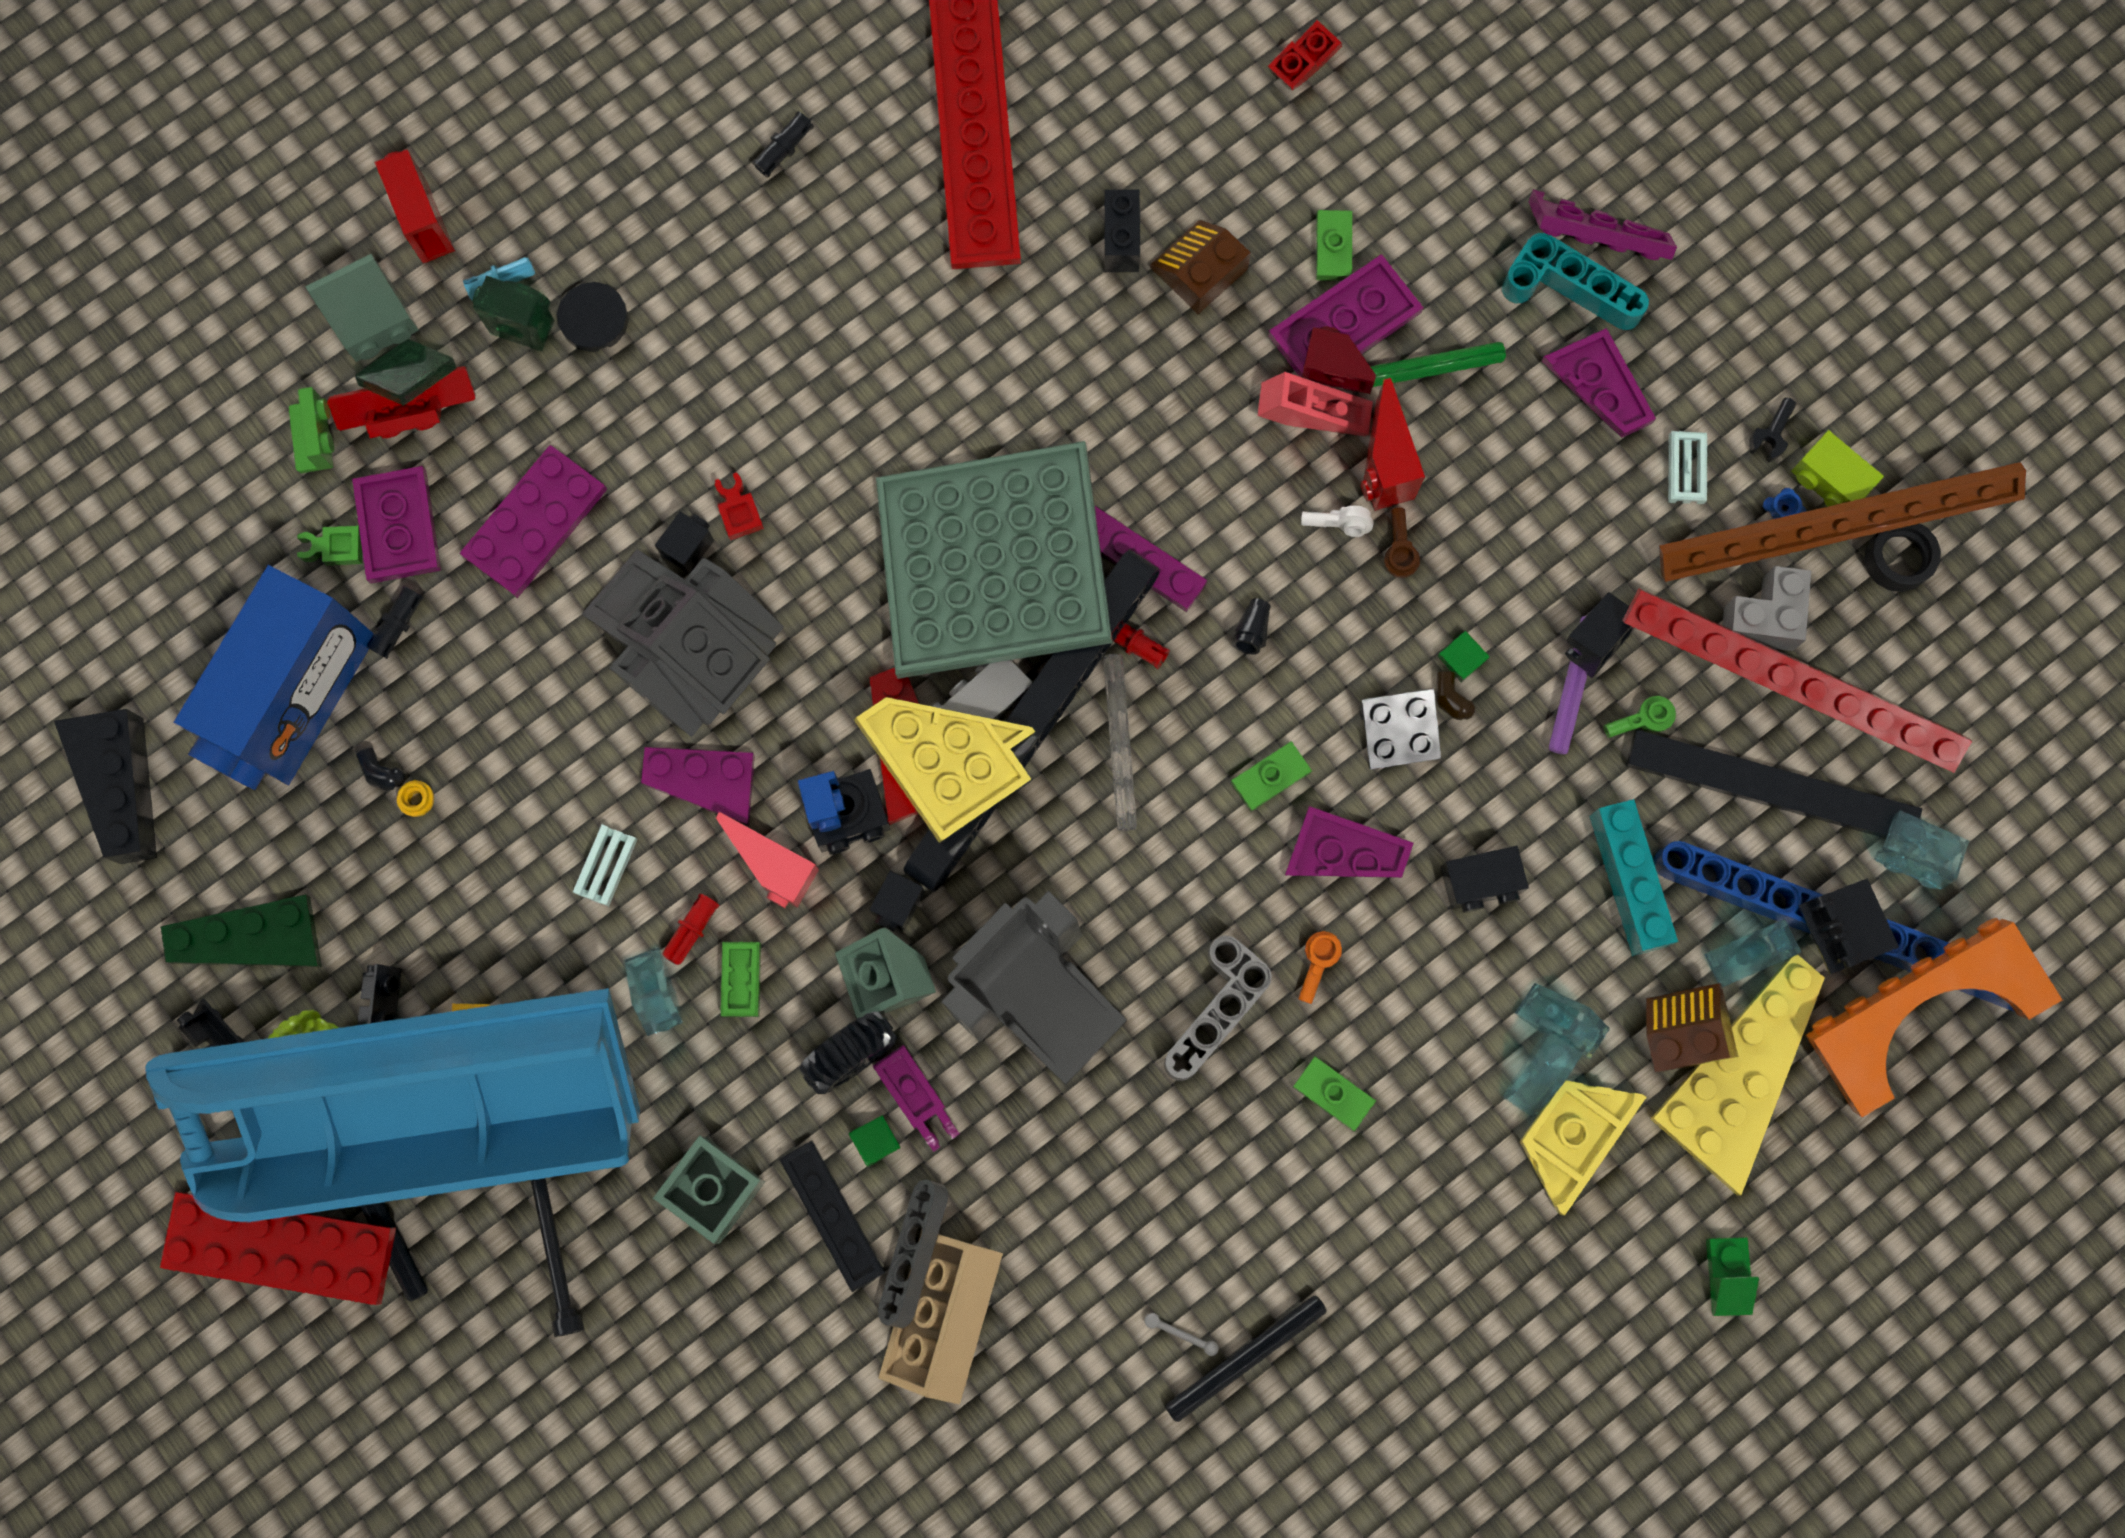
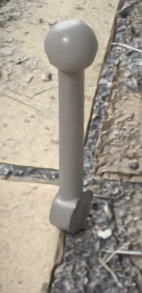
M1149 1313L1145 1317L1147 1327H1158L1204 1349L1208 1356H1214L1219 1351V1346L1215 1341L1206 1342L1161 1321L1155 1313Z

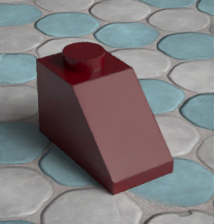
M1313 327L1302 378L1320 384L1371 394L1376 374L1349 335L1341 333L1334 327Z

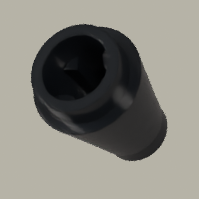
M1251 599L1231 634L1233 638L1232 645L1238 651L1255 655L1260 652L1261 648L1266 646L1271 605L1265 600Z

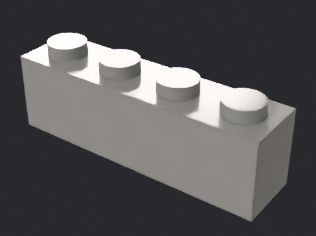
M1011 660L979 665L975 669L978 675L970 682H967L965 679L961 680L949 692L951 698L944 705L937 702L932 707L999 720L1022 699L1032 685V681Z

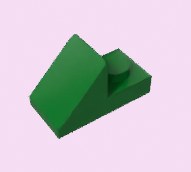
M1748 1237L1706 1239L1712 1316L1752 1315L1759 1277L1751 1276Z

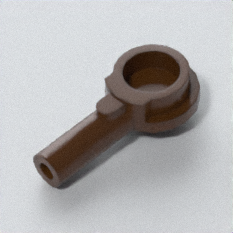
M1394 508L1391 510L1393 543L1385 553L1384 565L1391 575L1397 578H1406L1416 573L1420 564V556L1418 551L1412 546V542L1408 541L1405 509Z

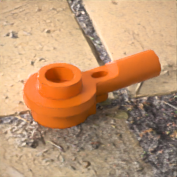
M1321 931L1314 933L1307 940L1305 954L1311 964L1298 1000L1312 1004L1324 969L1333 966L1340 959L1342 946L1334 934Z

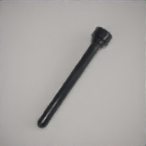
M546 1178L530 1180L557 1312L554 1313L555 1321L551 1322L554 1338L566 1336L585 1330L582 1315H578L577 1309L572 1308Z

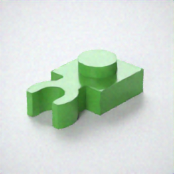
M359 526L323 527L322 537H316L309 532L297 535V539L302 543L310 542L312 544L309 551L297 552V557L304 562H313L322 556V562L326 566L362 564Z

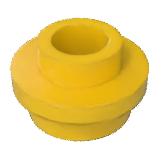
M413 780L405 783L397 794L399 809L411 817L425 815L434 804L433 790L422 781ZM420 793L422 801L418 805H412V796Z

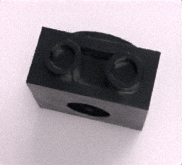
M871 769L844 778H838L839 785L832 787L833 790L839 788L843 800H851L855 806L850 814L840 815V828L828 832H820L819 828L812 829L818 848L822 853L828 851L829 855L838 854L850 849V843L862 839L864 843H871L884 838V832L891 830Z

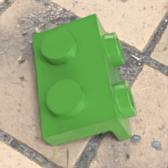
M312 387L298 389L299 404L289 406L296 470L299 473H307L333 468L332 453H334V442L328 427L330 409L327 400L321 398Z

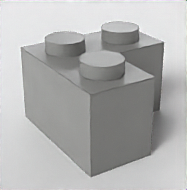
M1774 566L1763 577L1761 599L1735 596L1724 607L1722 626L1773 649L1795 650L1806 641L1811 570Z

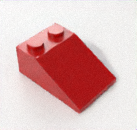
M1391 378L1384 379L1375 403L1364 480L1361 481L1363 496L1367 502H1372L1374 511L1414 500L1425 478Z

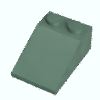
M372 254L305 286L344 348L356 362L371 359L381 349L393 343H403L413 333L419 331L403 298Z

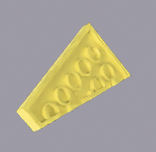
M1797 953L1792 954L1732 1023V1031L1739 1057L1696 1065L1651 1118L1656 1125L1737 1196L1742 1195L1825 979Z

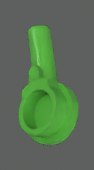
M1652 696L1642 703L1636 714L1604 724V732L1608 738L1640 727L1654 732L1665 731L1675 721V707L1665 697Z

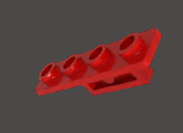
M461 366L329 396L327 404L339 431L365 425L370 439L379 436L386 439L399 435L401 431L430 429L436 423H440L443 407L474 401L476 394L467 368Z

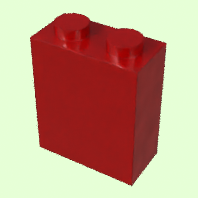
M408 149L401 152H391L383 159L374 162L402 232L421 262L424 264L454 252V246L427 180Z

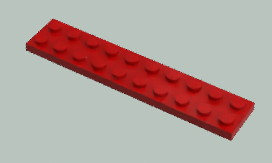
M929 0L951 268L955 270L1021 264L998 0Z

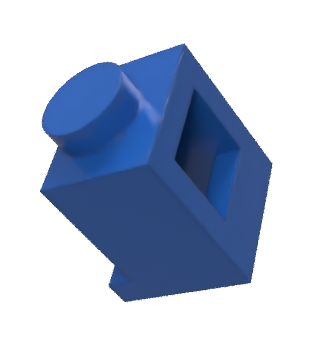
M831 771L798 780L808 823L811 828H819L820 832H828L840 828L841 818L839 811L845 810L840 789L833 790L832 788L839 785L835 772Z

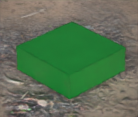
M1464 631L1437 656L1451 672L1455 673V676L1461 683L1490 658L1467 631Z

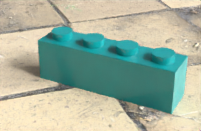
M1632 799L1598 808L1589 817L1632 956L1666 948L1677 943V935L1635 800Z

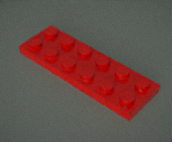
M175 1192L160 1268L365 1304L380 1305L382 1304L396 1228L311 1213L254 1222L228 1221L211 1216L203 1211L195 1202L192 1193Z

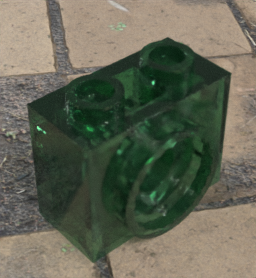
M486 276L483 285L478 286L475 290L473 308L491 335L542 352L555 321L548 310L550 300L539 291L527 285L514 281L504 282Z

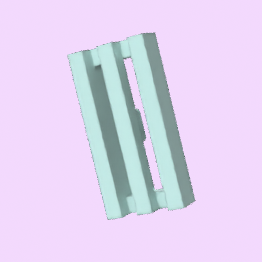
M1671 431L1669 434L1668 503L1682 501V503L1690 504L1692 501L1697 502V504H1705L1707 501V433ZM1679 440H1683V492H1679ZM1692 441H1697V493L1691 492Z
M601 825L573 893L609 907L638 839ZM608 836L612 837L589 891L585 890ZM619 842H625L603 896L598 895L597 893Z

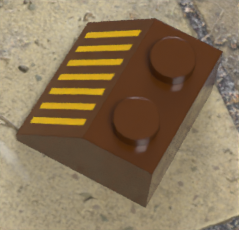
M1199 220L1150 264V268L1199 314L1248 270L1251 252L1226 228Z
M1721 983L1646 998V1035L1655 1072H1665L1739 1057Z

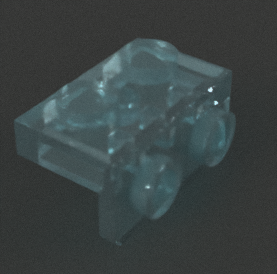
M1900 810L1894 815L1884 847L1876 852L1874 860L1884 864V867L1891 872L1904 873L1918 879L1919 883L1925 887L1944 889L1957 879L1969 840Z

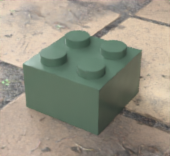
M699 1135L653 1199L713 1244H721L766 1181L707 1137Z

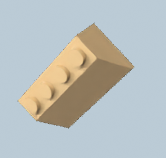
M938 1234L913 1320L905 1328L893 1327L878 1379L927 1398L960 1404L1003 1253Z

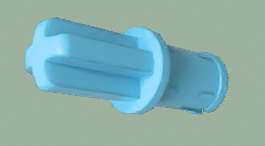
M522 258L500 268L493 265L491 270L465 279L463 283L471 301L474 302L500 290L506 292V286L533 276L535 270L529 258Z

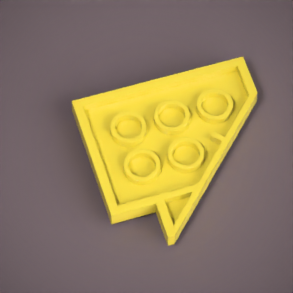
M888 697L857 716L854 720L939 843L1031 780L1011 749L1035 732L1032 727Z

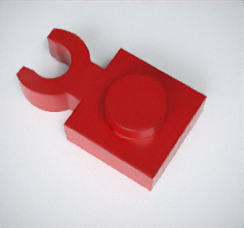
M737 472L733 473L735 485L731 489L723 488L720 479L715 480L718 494L727 500L717 504L730 541L764 529L752 494L748 493L741 496L744 485Z

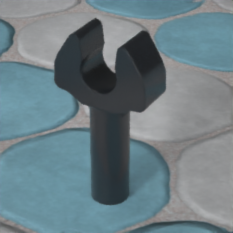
M1784 398L1767 429L1757 428L1752 433L1749 439L1751 454L1756 452L1762 441L1769 442L1772 446V450L1767 457L1768 463L1779 458L1785 452L1788 443L1784 441L1781 433L1797 403L1793 399Z

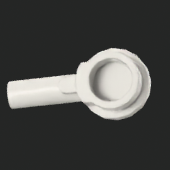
M1355 505L1341 507L1340 511L1332 510L1330 513L1303 511L1301 525L1339 527L1346 535L1351 537H1361L1372 531L1374 524L1371 512L1365 507Z

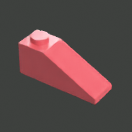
M1283 372L1261 383L1257 416L1287 426L1367 436L1369 435L1373 401Z
M719 812L716 817L717 821L761 886L769 892L766 898L783 908H786L788 903L798 908L819 871L816 864Z

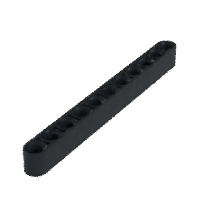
M1130 549L1121 557L1105 580L1113 642L1148 594L1161 570ZM1112 643L1053 653L1005 721L1029 726L1035 731L1031 736L1011 749L1023 768L1029 763ZM1000 802L940 843L929 829L907 860L903 871L932 892H936L946 881Z

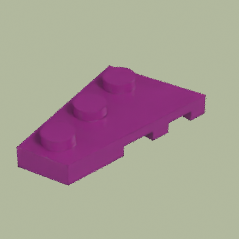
M1607 328L1543 357L1541 362L1621 438L1653 424L1656 420Z
M644 747L641 783L669 796L705 808L715 814L721 812L749 827L755 755L748 752Z
M1309 806L1285 875L1402 878L1414 843Z

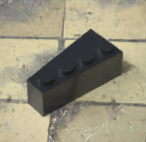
M128 709L55 720L57 732L103 858L119 864L156 859L157 851L144 718Z

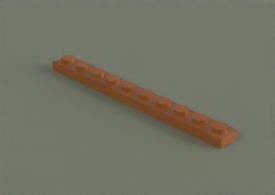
M2021 462L1659 545L1661 575L1664 581L1668 582L2024 500L2026 469Z

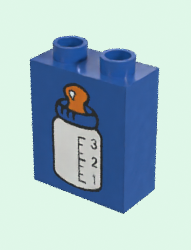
M268 565L173 722L198 737L188 755L255 791L265 774L289 786L369 649L366 647L370 644L375 634L334 598Z

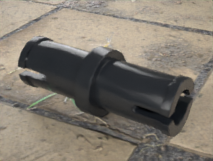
M797 111L780 133L775 132L770 137L772 141L752 161V164L762 175L769 178L786 156L791 157L796 152L794 148L814 128V125L804 114Z
M403 586L388 614L386 612L383 613L381 619L384 621L366 648L388 659L402 632L407 633L410 628L407 624L424 597Z

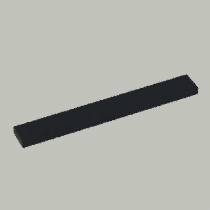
M1640 730L1634 732L1626 767L1912 845L1916 841L1923 809Z

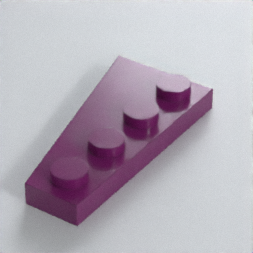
M1532 190L1528 201L1539 228L1548 235L1559 237L1562 233L1574 236L1577 241L1589 245L1594 244L1595 241L1607 244L1610 249L1617 252H1626L1628 249L1639 252L1640 255L1651 260H1659L1660 257L1673 259L1677 246L1670 233L1630 220H1625L1623 225L1617 224V219L1608 215V213L1595 209L1589 215L1580 208L1575 207V202L1561 198L1560 203L1556 204L1544 200V192Z

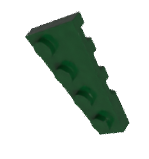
M306 894L160 926L165 962L170 964L322 967L311 897Z

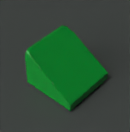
M883 1115L848 1133L867 1167L872 1166L901 1148Z

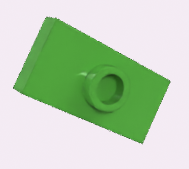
M1318 210L1316 215V280L1342 281L1352 274V211Z
M1291 741L1232 779L1231 784L1247 808L1252 812L1311 774L1312 770Z
M722 942L721 1017H760V942Z
M1313 1057L1293 1086L1295 1090L1353 1132L1376 1102V1100L1317 1057Z

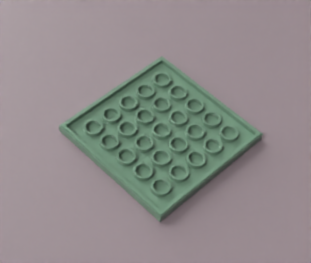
M1085 441L876 477L895 674L898 679L1113 643L1088 451Z

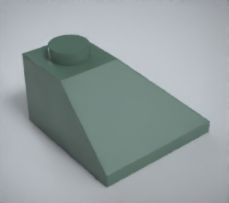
M881 928L835 952L857 1019L871 1012H879L882 1015L913 1004L936 993L925 958L887 928Z

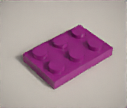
M423 466L352 479L366 580L373 584L441 571L426 469Z

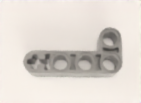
M1232 936L1218 937L1213 941L1208 951L1209 964L1228 983L1170 1049L1165 1058V1071L1170 1078L1176 1081L1188 1080L1198 1071L1271 983L1272 974L1269 967ZM1222 945L1231 947L1235 953V960L1228 964L1218 961L1215 955L1216 948ZM1250 969L1259 971L1264 979L1263 985L1258 988L1249 987L1244 981V973ZM1226 997L1234 998L1239 1003V1013L1235 1016L1223 1014L1219 1006L1220 1001ZM1208 1025L1213 1028L1216 1039L1212 1044L1205 1045L1196 1039L1195 1032L1199 1026ZM1188 1040L1193 1049L1203 1053L1204 1056L1199 1058L1195 1052L1187 1063L1191 1069L1189 1071L1181 1069L1177 1072L1173 1069L1176 1062L1172 1057L1174 1055L1179 1058L1183 1057L1190 1048L1183 1044Z

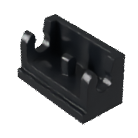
M1610 592L1593 608L1567 639V642L1573 648L1579 650L1582 655L1571 648L1565 652V655L1570 661L1585 670L1591 678L1600 671L1632 635L1635 629L1622 621L1629 605Z

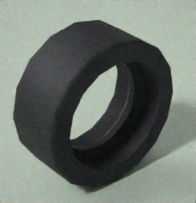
M1915 524L1876 533L1865 549L1864 562L1868 574L1878 585L1889 591L1905 592L1916 589L1934 575L1940 564L1941 549L1937 538L1929 528L1922 524ZM1893 537H1904L1912 541L1920 550L1922 556V565L1919 571L1913 575L1905 576L1891 570L1885 563L1882 554L1886 541Z

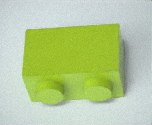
M1829 430L1791 470L1803 487L1814 490L1824 499L1827 507L1865 498L1884 477Z

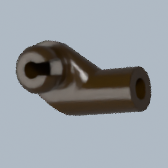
M1449 671L1438 672L1437 704L1439 708L1456 720L1472 718L1475 713V705L1472 701L1467 700L1455 691V673Z

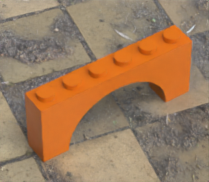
M1998 918L1984 922L1977 928L1979 933L1965 940L1962 937L1950 942L1943 948L1945 953L1933 960L1931 957H1927L1911 966L1912 972L1901 979L1893 977L1884 981L1877 987L1879 992L1867 999L1865 996L1858 997L1845 1005V1012L1835 1018L1831 1015L1826 1016L1812 1025L1813 1031L1806 1034V1037L1853 1112L1860 1117H1864L1895 1099L1886 1074V1058L1889 1044L1903 1019L1924 1001L1953 990H1985L2001 997L2013 1008L2017 1015L2028 1020L2062 1001L2061 996L2014 922L2005 919L1998 920Z

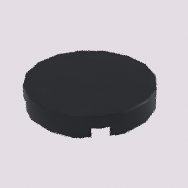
M598 282L583 283L569 290L561 300L557 311L558 326L566 340L577 349L588 352L600 351L599 349L607 346L610 348L617 344L625 334L629 322L627 307L619 292L609 285Z

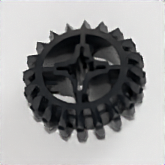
M871 1012L863 1017H859L809 1053V1056L803 1060L800 1066L804 1080L817 1094H826L840 1087L877 1061L895 1044L897 1036L892 1030L893 1027L879 1012Z

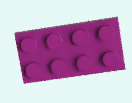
M1381 254L1270 329L1268 337L1297 375L1302 377L1313 327L1329 326L1338 329L1343 334H1348L1360 353L1363 354L1420 315L1424 307Z
M549 445L459 554L518 599L608 489L595 477Z

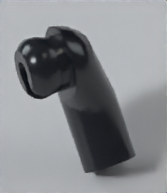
M373 748L364 749L356 754L365 780L369 785L385 791H391L395 787H400L404 784L405 775L403 771L398 767L390 769L381 766Z

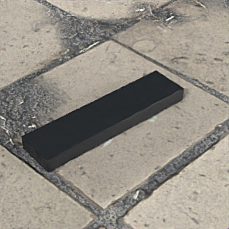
M811 1140L780 1158L782 1166L851 1292L885 1274L883 1266L814 1141Z

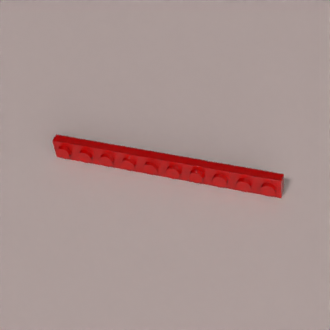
M1641 588L1638 589L1622 620L1627 625L1955 773L1972 743L1970 738Z

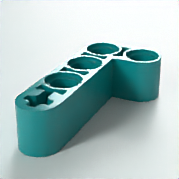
M1537 233L1528 239L1511 265L1502 285L1503 295L1508 301L1523 303L1533 295L1540 282L1622 330L1635 328L1649 306V298L1642 289L1546 233ZM1532 251H1540L1546 258H1537L1533 255ZM1568 268L1572 270L1576 276H1567L1563 273L1562 269ZM1513 279H1524L1528 286L1517 285ZM1592 287H1601L1606 294H1597L1593 291ZM1613 297L1617 298L1615 303L1611 301ZM1626 307H1631L1632 311L1627 310Z

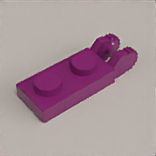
M904 1045L872 1066L913 1128L919 1130L933 1152L941 1147L934 1133L930 1132L924 1122L937 1115L948 1135L954 1139L960 1134L944 1111L946 1107Z

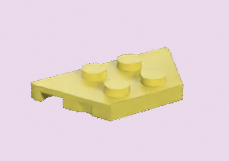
M1564 1080L1522 1137L1520 1144L1556 1211L1560 1215H1566L1647 1098L1643 1094L1617 1091L1600 1086L1594 1087Z

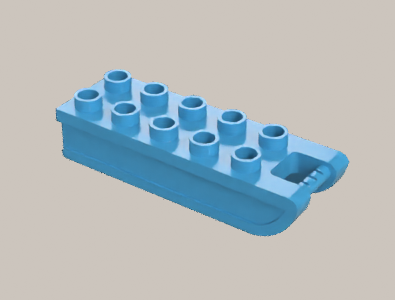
M609 988L168 1053L151 1059L145 1066L146 1078L158 1109H170L185 1147V1151L181 1153L180 1157L181 1168L195 1202L203 1211L211 1216L236 1222H254L621 1167L629 1161L632 1123H639L640 1106ZM232 1110L242 1137L210 1142L199 1113L209 1114Z

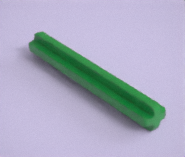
M1495 342L1370 366L1376 374L1373 387L1382 386L1384 379L1391 378L1393 383L1502 363L1506 358V351L1502 342Z

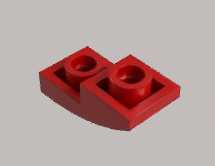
M1316 20L1296 43L1291 41L1268 65V68L1293 91L1324 66L1342 48V42Z

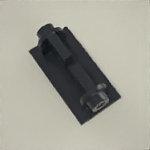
M381 964L367 965V972L362 974L361 999L370 1000V1006L359 1007L357 1025L396 1020L398 997L401 988V968Z
M204 998L200 1000L193 1015L190 1011H187L177 1019V1022L180 1024L179 1030L184 1033L195 1047L206 1041L209 1045L204 1048L245 1042L234 1033L223 1020L221 1014L216 1009H213Z

